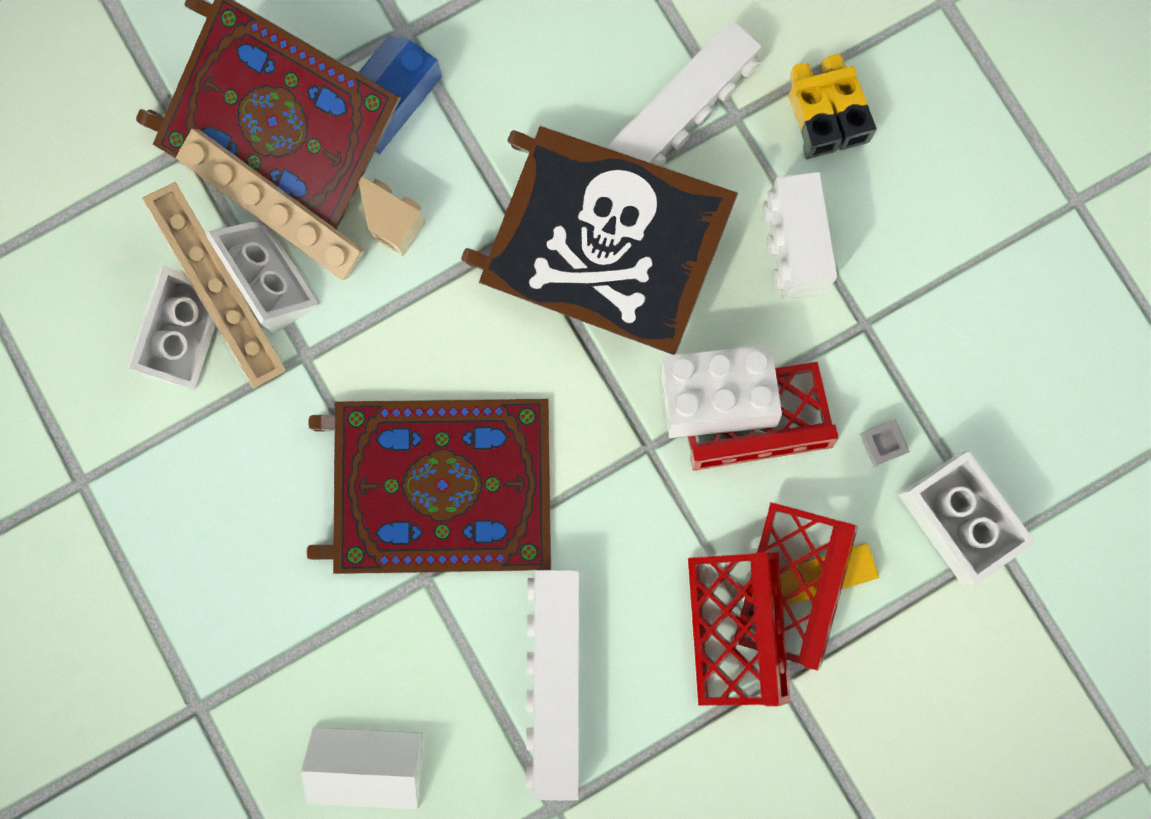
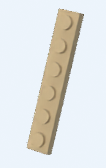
M191 129L176 156L177 160L341 280L348 279L365 252L364 249L199 129Z
M173 182L142 197L147 210L252 388L254 389L286 371L225 265L208 240L204 229L177 183Z

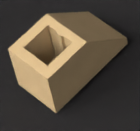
M362 176L358 184L370 233L375 240L404 256L426 223L420 212L422 208L408 197L404 196L401 200L392 195V189L382 181L374 179L371 182Z

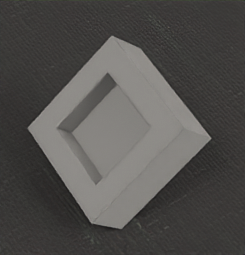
M896 419L859 434L873 467L910 452Z

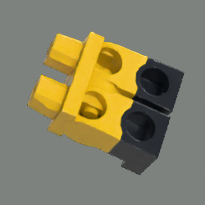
M839 53L822 60L821 68L823 74L814 76L810 63L807 62L794 65L790 72L792 87L788 97L791 106H793L794 115L804 141L803 151L806 160L836 152L838 147L841 151L867 144L871 141L877 130L861 85L856 78L854 65L847 67Z

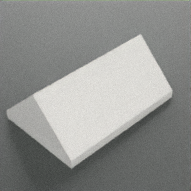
M259 220L211 230L206 234L260 323L273 334L314 310L319 305L273 230Z
M160 265L126 368L148 378L195 390L216 325L186 274Z
M313 727L301 769L306 804L418 809L423 732Z

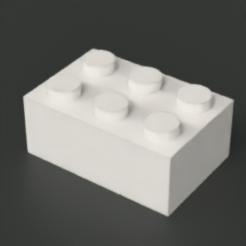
M820 172L777 177L771 190L767 192L766 201L762 202L763 220L765 223H770L771 235L767 237L768 252L770 256H775L777 269H773L775 290H780L782 300L823 295L838 277Z
M771 345L662 356L661 376L669 438L777 428L782 411Z
M969 450L956 454L898 494L962 585H977L1036 543Z

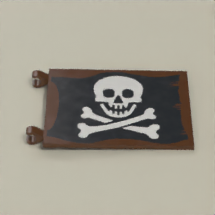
M539 126L535 139L522 132L512 130L507 142L514 150L529 154L489 256L470 248H465L461 260L469 266L483 270L478 282L482 285L665 353L676 355L738 197V192L543 126Z

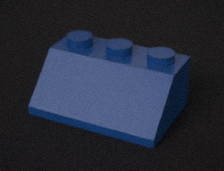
M387 36L358 72L401 97L375 151L379 155L442 78L439 63L435 57L411 40L394 36Z

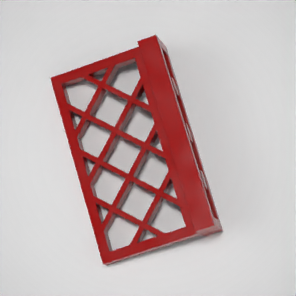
M818 361L775 368L777 384L781 386V389L778 391L779 398L787 390L803 400L794 414L781 407L782 416L789 420L784 429L776 431L771 428L760 429L763 433L755 434L756 429L751 430L745 436H737L733 432L717 433L712 441L697 443L696 435L687 436L692 470L710 469L833 448L839 437L836 424H832ZM811 373L814 386L808 394L790 384L795 375ZM789 376L786 381H785L784 379L780 378V377ZM814 392L816 394L817 401L811 397L814 394ZM809 404L820 411L822 423L809 425L797 416L804 406ZM793 423L799 426L790 428ZM722 435L728 437L727 439L719 440Z
M770 502L757 553L767 552L779 545L789 563L780 569V574L792 568L802 585V588L785 597L782 594L783 606L793 622L785 627V632L796 627L803 640L800 654L787 651V660L818 671L822 667L859 526ZM777 511L791 515L799 529L780 539L773 527ZM798 517L811 520V522L803 526ZM817 523L833 526L829 542L816 549L805 530ZM772 533L776 542L768 545ZM802 533L812 552L793 561L783 542ZM827 548L826 556L823 561L821 556L819 555V552ZM815 556L822 568L820 578L806 584L796 565ZM818 584L814 597L809 588ZM751 587L749 592L753 595V589ZM805 591L812 603L811 612L797 620L787 600ZM745 597L740 618L747 624L755 614L749 616L752 603ZM808 620L806 631L804 633L800 624ZM738 625L734 639L742 630ZM743 638L738 644L757 650V643L747 638Z
M779 552L688 558L698 706L765 705V707H780L790 703ZM750 561L752 577L743 587L730 572L739 562ZM719 563H729V564H728V566L724 569ZM699 564H710L720 573L710 588L700 580ZM725 579L739 591L728 606L714 594ZM751 587L753 589V595L749 592ZM744 596L754 605L755 614L747 624L732 611ZM709 598L723 610L712 625L702 614V607ZM727 616L742 628L731 643L717 631V628ZM754 624L756 627V632L751 629L754 626ZM746 634L757 643V654L751 661L747 660L735 648ZM712 635L726 648L715 662L705 653V643ZM730 653L745 666L734 681L719 667ZM757 662L759 665V670L755 667V664ZM706 664L710 667L708 671L706 669ZM714 672L729 686L721 697H708L707 681ZM749 672L760 681L761 696H749L738 686ZM734 691L738 697H729V695Z

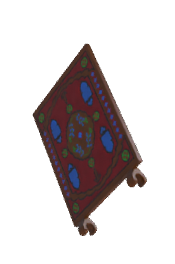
M185 0V7L206 17L205 23L165 116L163 117L154 110L146 111L140 109L136 116V122L156 131L157 135L152 145L174 158L179 153L191 129L201 130L337 230L359 186L358 181L364 175L401 97L235 0H214L213 3L209 0Z
M548 399L336 401L335 416H309L308 426L313 431H335L333 545H309L307 547L308 559L333 560V574L551 570Z

